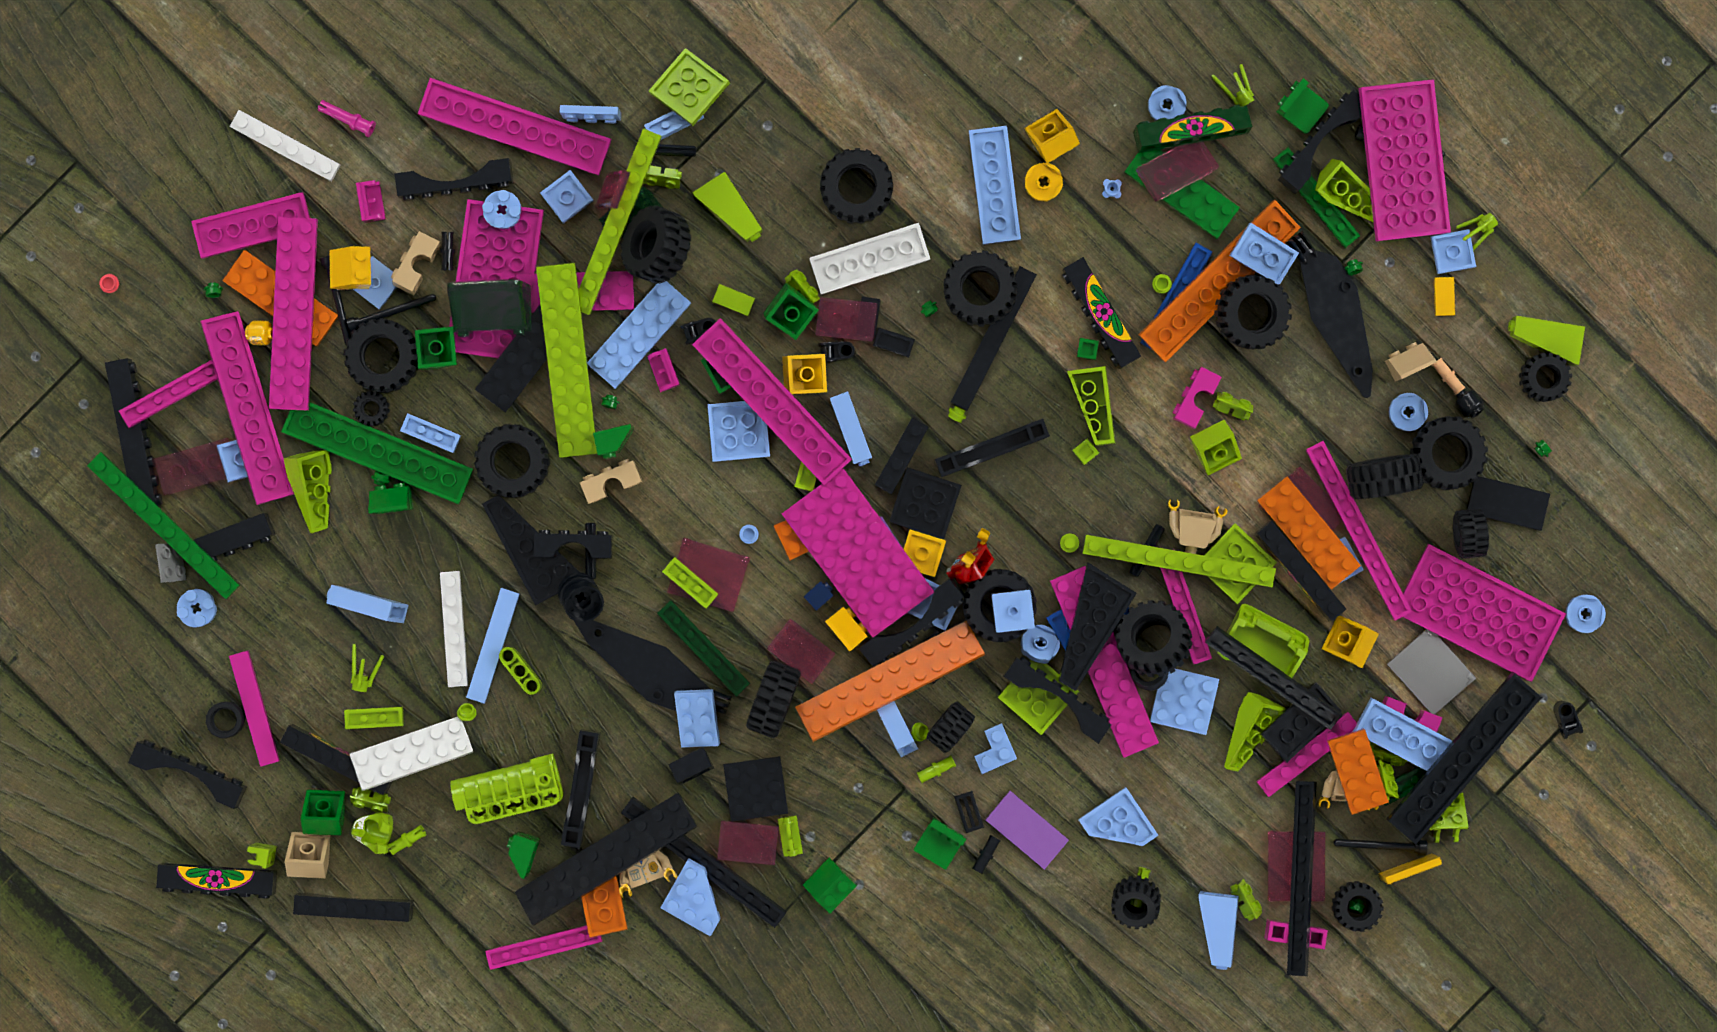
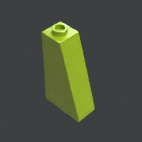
M725 172L692 192L699 202L746 242L749 240L754 242L761 237L762 228Z
M1522 316L1512 317V320L1509 321L1508 331H1510V337L1546 354L1553 353V355H1559L1561 360L1565 359L1567 364L1571 366L1579 365L1585 331L1584 326Z

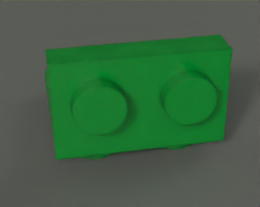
M1303 78L1300 82L1297 80L1289 89L1292 91L1288 97L1284 95L1278 103L1280 108L1276 112L1301 132L1307 134L1327 110L1329 104L1307 87L1309 82Z

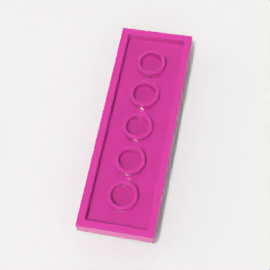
M301 192L191 221L200 257L204 259L277 240L278 217L310 218L304 193Z
M628 271L607 272L592 311L634 310L633 275ZM576 272L578 289L581 285L585 272ZM517 274L519 313H533L540 305L537 274Z

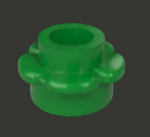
M1357 259L1347 262L1345 270L1348 272V275L1352 276L1362 272L1363 262H1358Z
M212 282L208 283L204 290L207 297L218 298L221 297L223 287L219 286L218 283Z
M930 300L921 306L923 309L921 314H924L926 318L933 315L939 310L936 306L937 302L932 303Z
M606 394V397L601 398L603 400L601 405L606 408L616 410L617 405L620 404L617 401V397Z
M1545 441L1536 442L1535 451L1541 457L1544 455L1549 457L1548 454L1552 450Z
M375 471L374 475L371 476L374 483L380 486H385L386 483L390 482L388 475Z
M1352 898L1348 903L1347 910L1362 914L1363 909L1366 907L1363 905V901Z

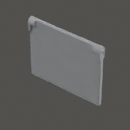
M1427 629L1387 663L1390 669L1432 714H1436L1476 679L1473 673L1467 669L1441 638Z

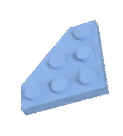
M1126 787L1078 819L1088 835L1144 846L1159 836Z
M688 858L663 902L661 909L711 936L721 919L720 914L716 908L706 868Z

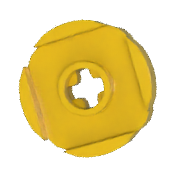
M1039 163L1032 166L1025 176V189L1037 201H1050L1060 193L1063 186L1060 170L1050 163ZM1046 177L1049 185L1041 187L1038 180Z

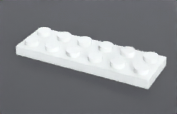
M916 223L810 257L809 259L820 293L823 295L929 261L930 256L920 225Z
M455 717L351 753L350 757L361 789L365 791L471 754L473 749L463 721Z

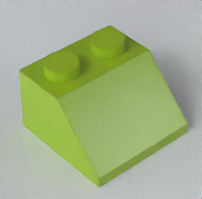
M1225 420L1190 436L1194 450L1208 476L1242 459L1234 433Z

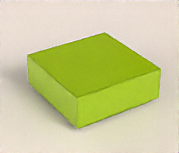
M1088 438L1072 450L1083 465L1099 454Z

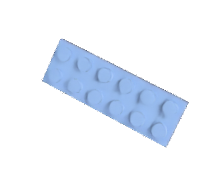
M1007 126L969 130L982 244L1019 241L1021 236Z
M667 281L656 284L587 362V365L616 389L691 305V302Z
M1370 698L1353 730L1354 732L1364 728L1369 741L1426 771L1452 743V740L1373 698Z

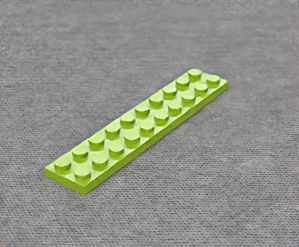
M566 263L537 266L536 271L559 458L597 454L593 436L595 423L576 264Z

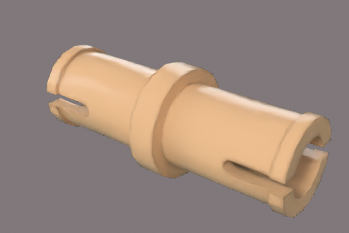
M1442 358L1431 365L1443 378L1441 380L1448 384L1455 395L1465 388L1455 376V371H1451Z

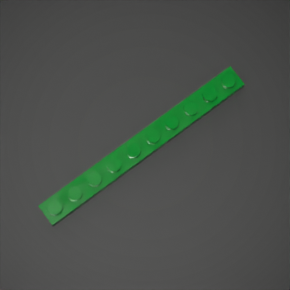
M100 452L87 465L225 599H228L241 586L103 452Z

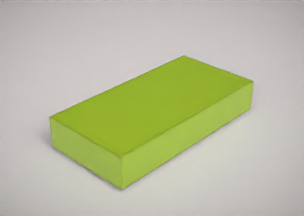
M719 284L712 302L748 316L755 298Z

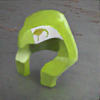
M375 813L358 818L351 829L352 837L370 848L375 854L388 853L389 846L387 845L393 832L392 816L386 813Z

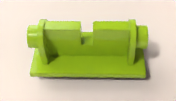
M650 166L644 184L664 186L669 189H680L682 172H679L678 169L665 168L664 174H662L661 167Z
M798 269L790 272L784 278L786 280L785 283H788L796 290H800V293L811 303L820 300L817 290L809 285L806 281V276L801 271H798Z
M1217 392V400L1214 401L1212 406L1215 407V410L1228 414L1232 408L1234 409L1233 417L1243 421L1245 419L1249 420L1251 413H1253L1251 402L1245 399L1238 400L1233 398L1227 392Z
M1370 741L1375 761H1387L1394 766H1404L1407 760Z
M1378 760L1379 765L1377 767L1388 800L1391 796L1398 799V786L1394 779L1392 766Z
M361 787L353 788L352 795L354 796L350 795V802L353 806L358 808L368 807L377 813H388V806L386 804H390L391 797L388 794L381 795L374 792L372 798L370 797L371 790L362 791Z
M797 815L779 818L778 824L784 857L803 854Z
M1244 879L1238 885L1236 883L1230 886L1231 894L1239 896L1238 902H1244V904L1239 905L1244 918H1247L1248 921L1254 918L1257 919L1262 914V907L1259 901L1255 900L1252 895L1251 886Z

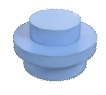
M745 525L740 530V539L744 543L752 544L758 539L759 532L755 526Z

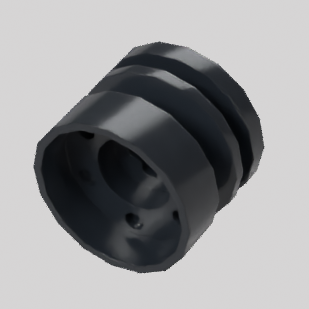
M576 572L565 577L558 586V599L571 620L578 623H586L594 620L602 612L604 598L591 576Z

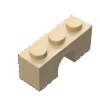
M420 231L417 236L414 235L409 243L411 246L409 251L403 253L399 269L396 268L391 276L395 287L413 296L423 280L422 275L413 270L414 263L420 259H425L432 263L441 247L440 241Z
M626 459L619 462V466L612 469L609 466L600 470L601 474L597 476L590 474L583 477L584 481L580 482L588 504L608 497L605 485L610 479H618L625 490L643 483L635 461Z

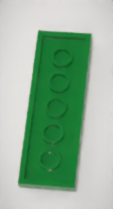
M1161 150L1137 153L1124 172L1216 239H1218L1240 208Z

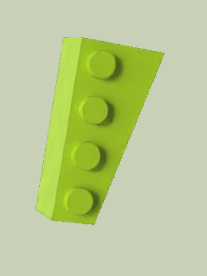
M1106 367L1067 371L1095 445L1116 444Z

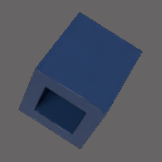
M820 581L803 597L817 611L834 596L831 593L834 589L827 582L823 584Z

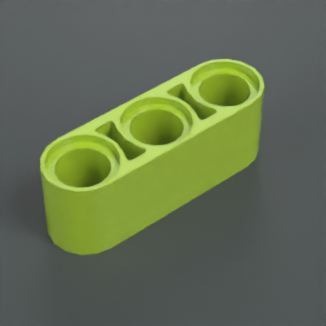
M503 648L499 653V659L527 694L533 695L538 693L542 688V682L515 648ZM507 650L513 653L514 657L511 661H507L504 658V653ZM519 665L525 668L523 676H519L516 673V668ZM531 680L537 683L535 691H531L528 688V682Z

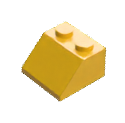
M1058 109L1025 127V131L1046 163L1055 160L1080 144L1073 127Z
M350 246L329 251L330 289L370 288V247Z
M825 354L782 356L784 387L791 394L827 392Z
M842 607L825 622L845 647L851 651L868 637L865 634L867 629L861 622L859 624L856 623L853 619L856 615L849 607L847 609Z
M1339 615L1325 640L1322 650L1363 668L1379 634L1364 625Z

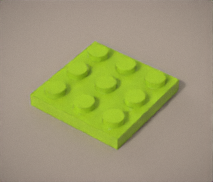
M685 48L651 87L649 93L690 125L694 126L730 82Z
M1236 523L1204 554V556L1271 568L1277 563ZM1207 576L1236 604L1255 587V584Z
M1029 660L1031 668L1035 671L1037 668L1041 669L1047 674L1045 678L1051 682L1055 679L1063 685L1061 689L1066 693L1070 690L1074 694H1078V690L1074 691L1058 681L1060 675L1047 663ZM1012 682L998 696L1002 702L1040 735L1046 731L1067 706L1060 697L1049 691L1032 687L1019 688Z

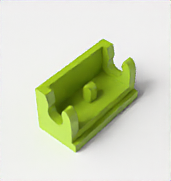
M262 843L249 845L247 852L256 853V860L249 859L248 862L252 865L262 866L265 869L274 865L277 846Z

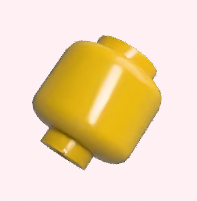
M255 320L246 326L245 337L252 345H269L272 342L273 327L269 321Z

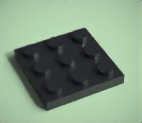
M907 467L889 522L944 540L962 485Z
M781 756L723 764L731 822L788 814Z

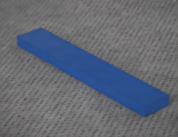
M1198 243L1194 244L1154 318L1202 272L1212 251ZM1142 339L1140 344L1151 349Z

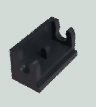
M703 747L668 764L679 785L714 769Z

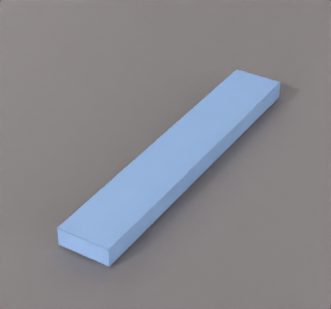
M504 588L500 589L466 698L486 703L499 662V653L503 649L520 593Z

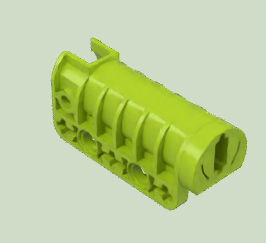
M554 754L532 758L530 762L451 780V793L456 811L465 809L468 821L473 824L553 806L560 802L564 796ZM550 793L557 795L556 798L549 797L545 800V796H548ZM531 796L537 797L538 804L531 802ZM522 800H524V804H521L518 807L512 806L509 807L510 809H508V805H510L511 803H520L522 802ZM494 805L500 807V813L494 811ZM486 809V813L481 816L475 814L476 811L483 812Z

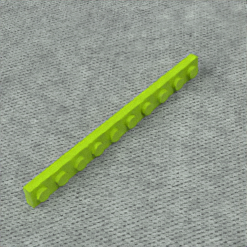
M645 128L642 130L579 287L581 312L590 315L662 138L661 135Z
M1091 535L1085 536L1082 553L1273 587L1276 568Z

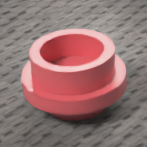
M106 274L100 279L99 285L102 291L113 293L119 287V280L115 275Z

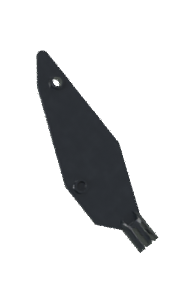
M1301 231L1298 235L1289 239L1287 243L1292 249L1299 252L1297 258L1300 261L1311 320L1364 398H1368L1371 396L1373 368L1358 289L1338 258L1334 255L1315 250L1304 232ZM1356 368L1360 371L1359 375L1355 373Z
M594 620L586 623L575 622L586 642L649 702L676 711L675 691L710 689L665 646ZM597 629L601 630V636L596 634ZM713 690L714 696H717L714 697L716 711L726 714L727 710L722 707H729L730 703L725 700H731L732 696Z

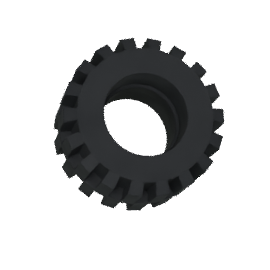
M1542 353L1531 357L1521 367L1522 373H1519V378H1521L1519 384L1520 386L1523 385L1522 391L1528 394L1527 397L1534 398V401L1548 402L1562 397L1569 390L1567 387L1571 386L1572 383L1569 381L1572 378V374H1569L1571 368L1565 364L1567 361L1565 359L1561 360V356L1553 355V353ZM1542 366L1548 367L1554 373V384L1549 389L1541 387L1536 380L1537 371Z
M1481 509L1460 510L1454 514L1453 538L1456 551L1461 559L1484 557L1487 555L1489 531L1486 517Z
M956 701L949 706L930 729L927 739L942 752H949L974 722L975 715Z
M1129 876L1128 880L1123 878L1121 883L1118 882L1112 896L1111 911L1112 914H1115L1114 918L1116 921L1120 920L1119 924L1122 926L1126 924L1127 928L1130 929L1131 927L1139 929L1141 926L1146 928L1147 924L1152 925L1154 920L1158 918L1161 894H1159V888H1155V883L1153 881L1150 883L1146 877L1141 879V876H1137V878ZM1140 899L1145 904L1141 908L1130 905L1127 900Z
M1354 881V883L1348 882L1346 883L1347 885L1340 886V890L1335 892V898H1332V911H1334L1333 915L1338 922L1355 932H1365V929L1370 930L1373 925H1377L1379 923L1377 920L1382 918L1381 911H1384V907L1381 904L1383 903L1382 898L1379 897L1380 894L1368 884L1360 883L1359 881ZM1355 896L1365 897L1368 903L1366 912L1360 917L1350 916L1347 910L1349 901Z

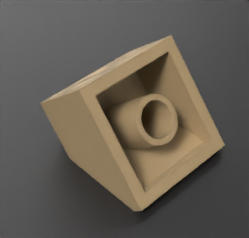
M1416 342L1406 346L1407 351L1400 353L1398 350L1388 355L1390 359L1385 362L1394 381L1401 380L1437 362L1423 343L1419 345Z
M292 832L285 858L287 876L325 879L329 865L330 835Z

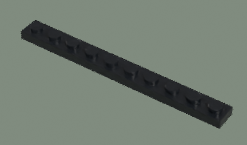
M1296 781L1287 957V975L1307 977L1317 782Z
M633 796L621 814L632 821L649 811L650 808ZM686 835L666 846L687 862L688 858L704 866L708 879L774 928L787 913L785 909Z

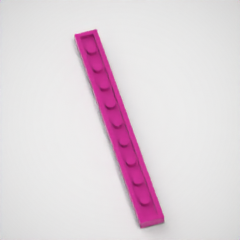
M1324 441L1306 449L1393 620L1395 621L1411 613V608L1356 502L1350 496L1349 489Z

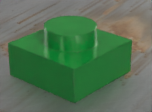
M1079 338L1077 357L1096 360L1099 341Z

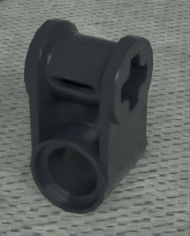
M704 318L680 326L687 340L685 342L686 345L694 343L706 332L704 326L707 322H713L714 324L716 321L712 318Z
M850 342L818 343V346L821 348V354H825V363L850 360L856 353L855 347ZM844 346L852 348L850 355H842L841 350Z
M1566 701L1556 702L1553 711L1563 739H1567L1568 736L1575 733H1583V727L1578 719L1574 705ZM1567 705L1568 711L1566 714L1562 715L1561 708L1562 706Z

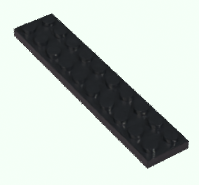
M1511 672L1386 819L1413 843L1417 844L1542 697L1519 676Z
M677 793L516 890L515 894L531 924L535 926L697 828L698 825L680 793Z

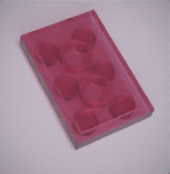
M820 297L816 336L873 342L878 304Z
M791 618L767 648L788 666L798 669L801 672V676L811 684H813L836 654Z
M721 820L717 859L775 865L779 826Z

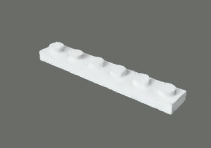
M238 110L230 125L231 128L331 182L341 166L337 162Z
M460 571L440 572L448 687L468 686Z

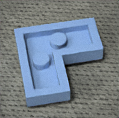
M1002 723L984 731L991 749L974 756L982 774L1017 759Z

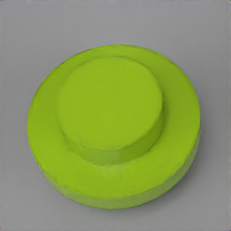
M1160 274L1153 279L1152 286L1156 292L1163 294L1170 290L1172 282L1167 275Z
M950 407L948 410V416L961 423L967 417L964 414L965 411L960 407Z
M1065 534L1060 540V546L1065 552H1074L1079 547V539L1074 534Z
M469 703L462 704L457 710V716L462 721H471L477 714L474 706Z
M921 722L915 723L911 730L912 737L917 742L925 740L929 732L928 727Z

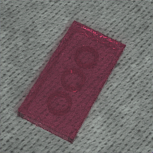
M1204 142L1178 146L1138 167L1136 172L1155 202L1216 171L1219 165Z
M621 170L607 173L595 205L596 209L602 211L618 208L631 172Z
M229 438L155 458L154 462L164 496L226 479L217 445L230 442Z

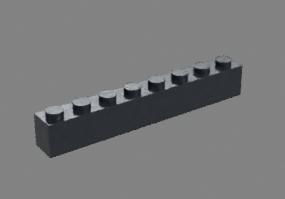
M128 358L105 362L126 475L161 508L163 500L161 494H158L157 486H159V479L154 474L155 459L150 454L152 444L146 433L148 429L147 420L145 419L128 428L119 413V410L140 399L138 392L141 391L139 381H136L135 373H137L136 364L132 362V359Z

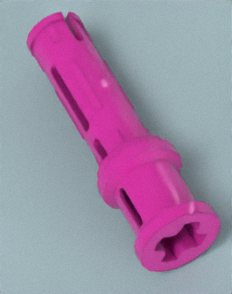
M325 100L320 102L322 106H318L319 112L348 124L351 130L363 132L366 137L372 135L376 126L375 121L370 122L362 118L360 114L353 115Z

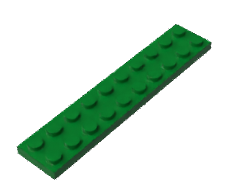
M309 402V411L290 410L281 431L459 505L474 471L473 468Z

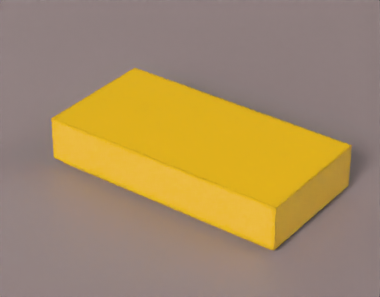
M1454 277L1434 278L1435 316H1455Z

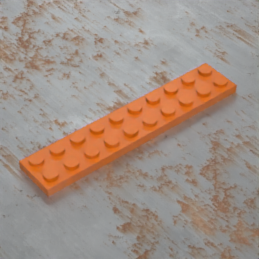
M1273 200L1251 222L1284 244L1301 228L1276 200ZM1244 230L1138 334L1163 362H1167L1214 315V310L1218 309V305H1215L1216 300L1221 298L1219 293L1222 289L1227 288L1226 285L1230 281L1234 282L1238 277H1246V275H1254L1256 273L1229 256Z
M964 621L795 708L814 742L984 656L985 653L967 621Z

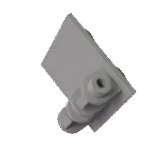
M168 543L155 544L161 583L186 580L183 558Z

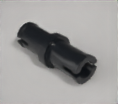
M441 232V270L446 271L448 263V271H454V232H448V240L447 232Z
M990 835L983 850L979 851L980 855L972 869L983 874L990 859H993L994 856L992 855L1001 840Z

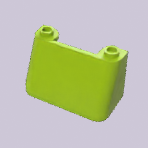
M1248 604L1240 606L1227 631L1229 635L1291 678H1293L1308 653L1310 641L1308 636ZM1217 651V654H1219L1223 659L1229 660L1227 657H1225Z

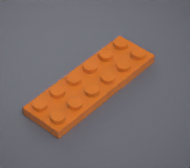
M244 250L222 281L273 316L276 271ZM315 298L312 344L318 347L338 319V314Z
M1288 476L1257 500L1330 590L1361 566Z

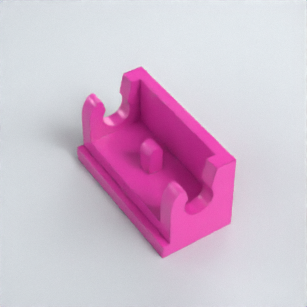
M373 180L356 183L362 221L368 223L386 220L380 182Z
M666 348L647 356L660 392L680 386Z

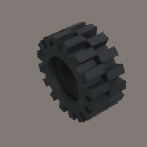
M367 391L366 393H361V396L356 398L357 401H354L353 405L355 407L353 411L360 423L368 426H378L388 418L390 405L382 394ZM370 401L376 402L379 407L378 413L374 416H368L364 410L365 405Z

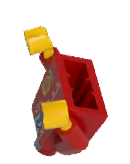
M981 528L977 535V538L981 541H978L976 548L958 556L952 567L947 569L949 578H956L959 584H964L984 577L995 560L987 548L986 542L990 535L989 531Z

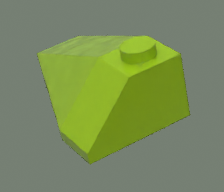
M1331 159L1320 172L1315 190L1327 202L1373 222L1370 188L1344 162Z

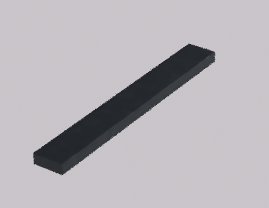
M1021 266L1015 274L1017 294L1012 310L1005 315L1003 320H998L995 324L988 327L950 403L968 411L1037 274Z
M1218 626L1206 638V644L1330 730L1342 717L1340 711Z

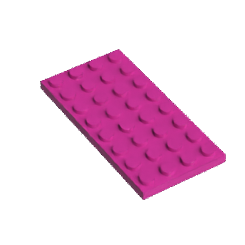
M1434 80L1359 88L1376 241L1451 233Z
M467 199L449 327H454L456 353L499 358L529 319L530 313H519L517 274H535L544 210L521 207L520 219L516 225L509 229H498L492 227L485 220L482 209L484 201ZM500 205L497 213L506 214L505 209L507 206Z
M844 468L825 485L821 484L782 513L783 517L872 637H875L934 593L932 587Z
M1427 544L1403 591V595L1412 610L1411 613L1403 616V618L1509 672L1515 673L1529 682L1533 681L1566 613L1430 544Z

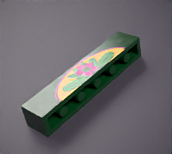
M1234 105L1229 109L1222 110V108H1216L1207 113L1199 111L1190 116L1182 114L1173 119L1160 118L1156 122L1149 123L1148 121H1143L1136 125L1133 134L1138 153L1248 134L1252 128V123L1247 106Z

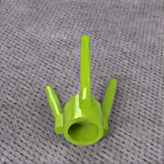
M1242 64L1239 67L1246 88H1244L1238 74L1234 72L1233 75L1241 90L1236 93L1237 97L1215 75L1211 76L1233 100L1235 105L1246 106L1254 101V94L1251 91Z
M1491 213L1485 216L1481 214L1477 218L1456 226V229H1460L1478 222V227L1463 237V241H1466L1479 231L1485 232L1473 245V251L1489 234L1494 232L1493 228L1498 225L1496 218Z
M356 644L352 645V690L367 692V688L372 687V682L384 659V655L380 656L369 680H367L368 676L363 675L365 659L361 660L359 674L356 675Z

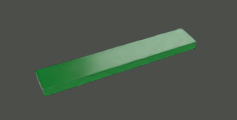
M1287 147L1273 161L1281 170L1285 164L1289 166L1293 162L1291 157L1294 154ZM1311 176L1298 192L1341 245L1346 248L1359 238L1360 234L1337 206L1327 202L1315 190L1317 182Z

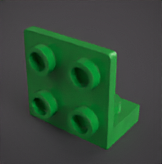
M933 817L914 847V851L946 870L960 846H963L966 837Z

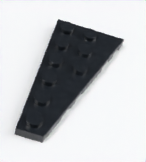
M500 495L482 503L535 605L557 595L558 586L565 577L576 572L581 573L559 551H557L554 558L534 557V533L539 532Z
M1089 562L1086 565L1058 680L1074 691L1079 687L1137 594Z

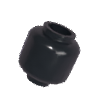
M1463 390L1456 396L1458 399L1455 406L1464 417L1474 418L1484 410V401L1475 390Z

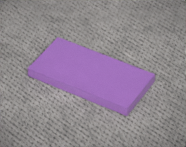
M1011 791L1004 796L985 819L1044 870L1069 841V839Z

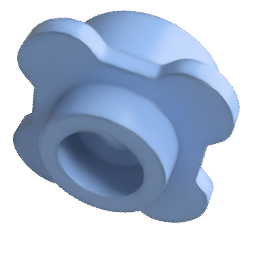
M1105 179L1103 181V197L1120 198L1122 182L1118 179L1115 181Z

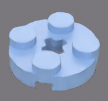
M1170 85L1160 86L1152 92L1148 100V111L1155 121L1160 118L1173 119L1178 115L1184 114L1187 103L1186 97L1176 87ZM1164 100L1172 102L1171 109L1168 110L1162 107Z
M506 190L491 193L485 199L482 206L485 220L492 227L498 229H509L516 225L522 210L518 198ZM500 205L507 206L505 209L506 214L497 213Z
M1403 393L1391 401L1388 414L1395 428L1402 431H1413L1420 428L1426 421L1428 407L1426 402L1418 395ZM1406 407H1409L1410 410H1413V414H1410V418H1408L1407 415L1403 413V411L1406 410Z
M202 589L186 591L177 603V616L184 624L190 627H201L210 623L217 612L213 596ZM199 603L201 612L197 611L194 613L192 606Z
M1579 595L1572 598L1565 611L1567 624L1575 631L1581 633H1591L1604 623L1606 615L1604 606L1599 599L1592 595ZM1584 608H1587V612L1590 613V616H1586V619H1583L1581 611H1584Z
M1036 625L1035 628L1028 629L1021 638V652L1032 661L1045 664L1056 656L1060 642L1059 639L1057 640L1054 630L1045 625ZM1039 640L1043 641L1044 647H1039L1036 642H1039Z

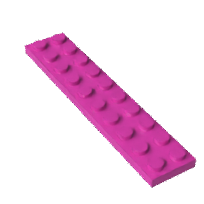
M433 78L429 79L418 111V115L598 176H600L612 141L610 138Z
M278 217L269 409L309 411L318 219Z
M239 311L201 320L200 323L256 505L294 495L287 478L283 454L248 340L245 337Z
M721 318L692 344L823 485L829 482L852 460Z
M1086 566L1050 580L1070 630ZM1112 632L1090 667L1088 675L1105 716L1110 719L1108 721L1112 725L1110 728L1123 758L1158 744L1159 741L1127 664L1116 646L1118 643Z

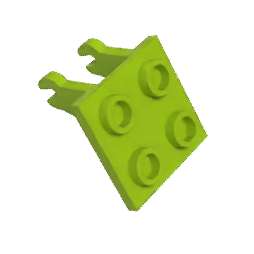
M1463 793L1456 797L1429 829L1434 830V843H1439L1441 829H1453V842H1458L1460 829L1469 828Z

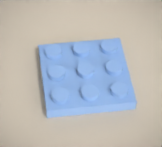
M745 401L708 404L713 462L770 457L768 426Z
M1175 669V672L1171 674L1169 672L1165 684L1156 691L1150 722L1206 735L1219 679Z

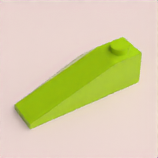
M318 450L283 458L287 478L310 533L327 529L329 518L327 498L331 487L328 486L329 474L332 471L329 452L327 450Z
M1248 692L1238 711L1224 768L1238 772L1253 755L1255 746L1265 741L1260 734L1286 708L1262 695Z

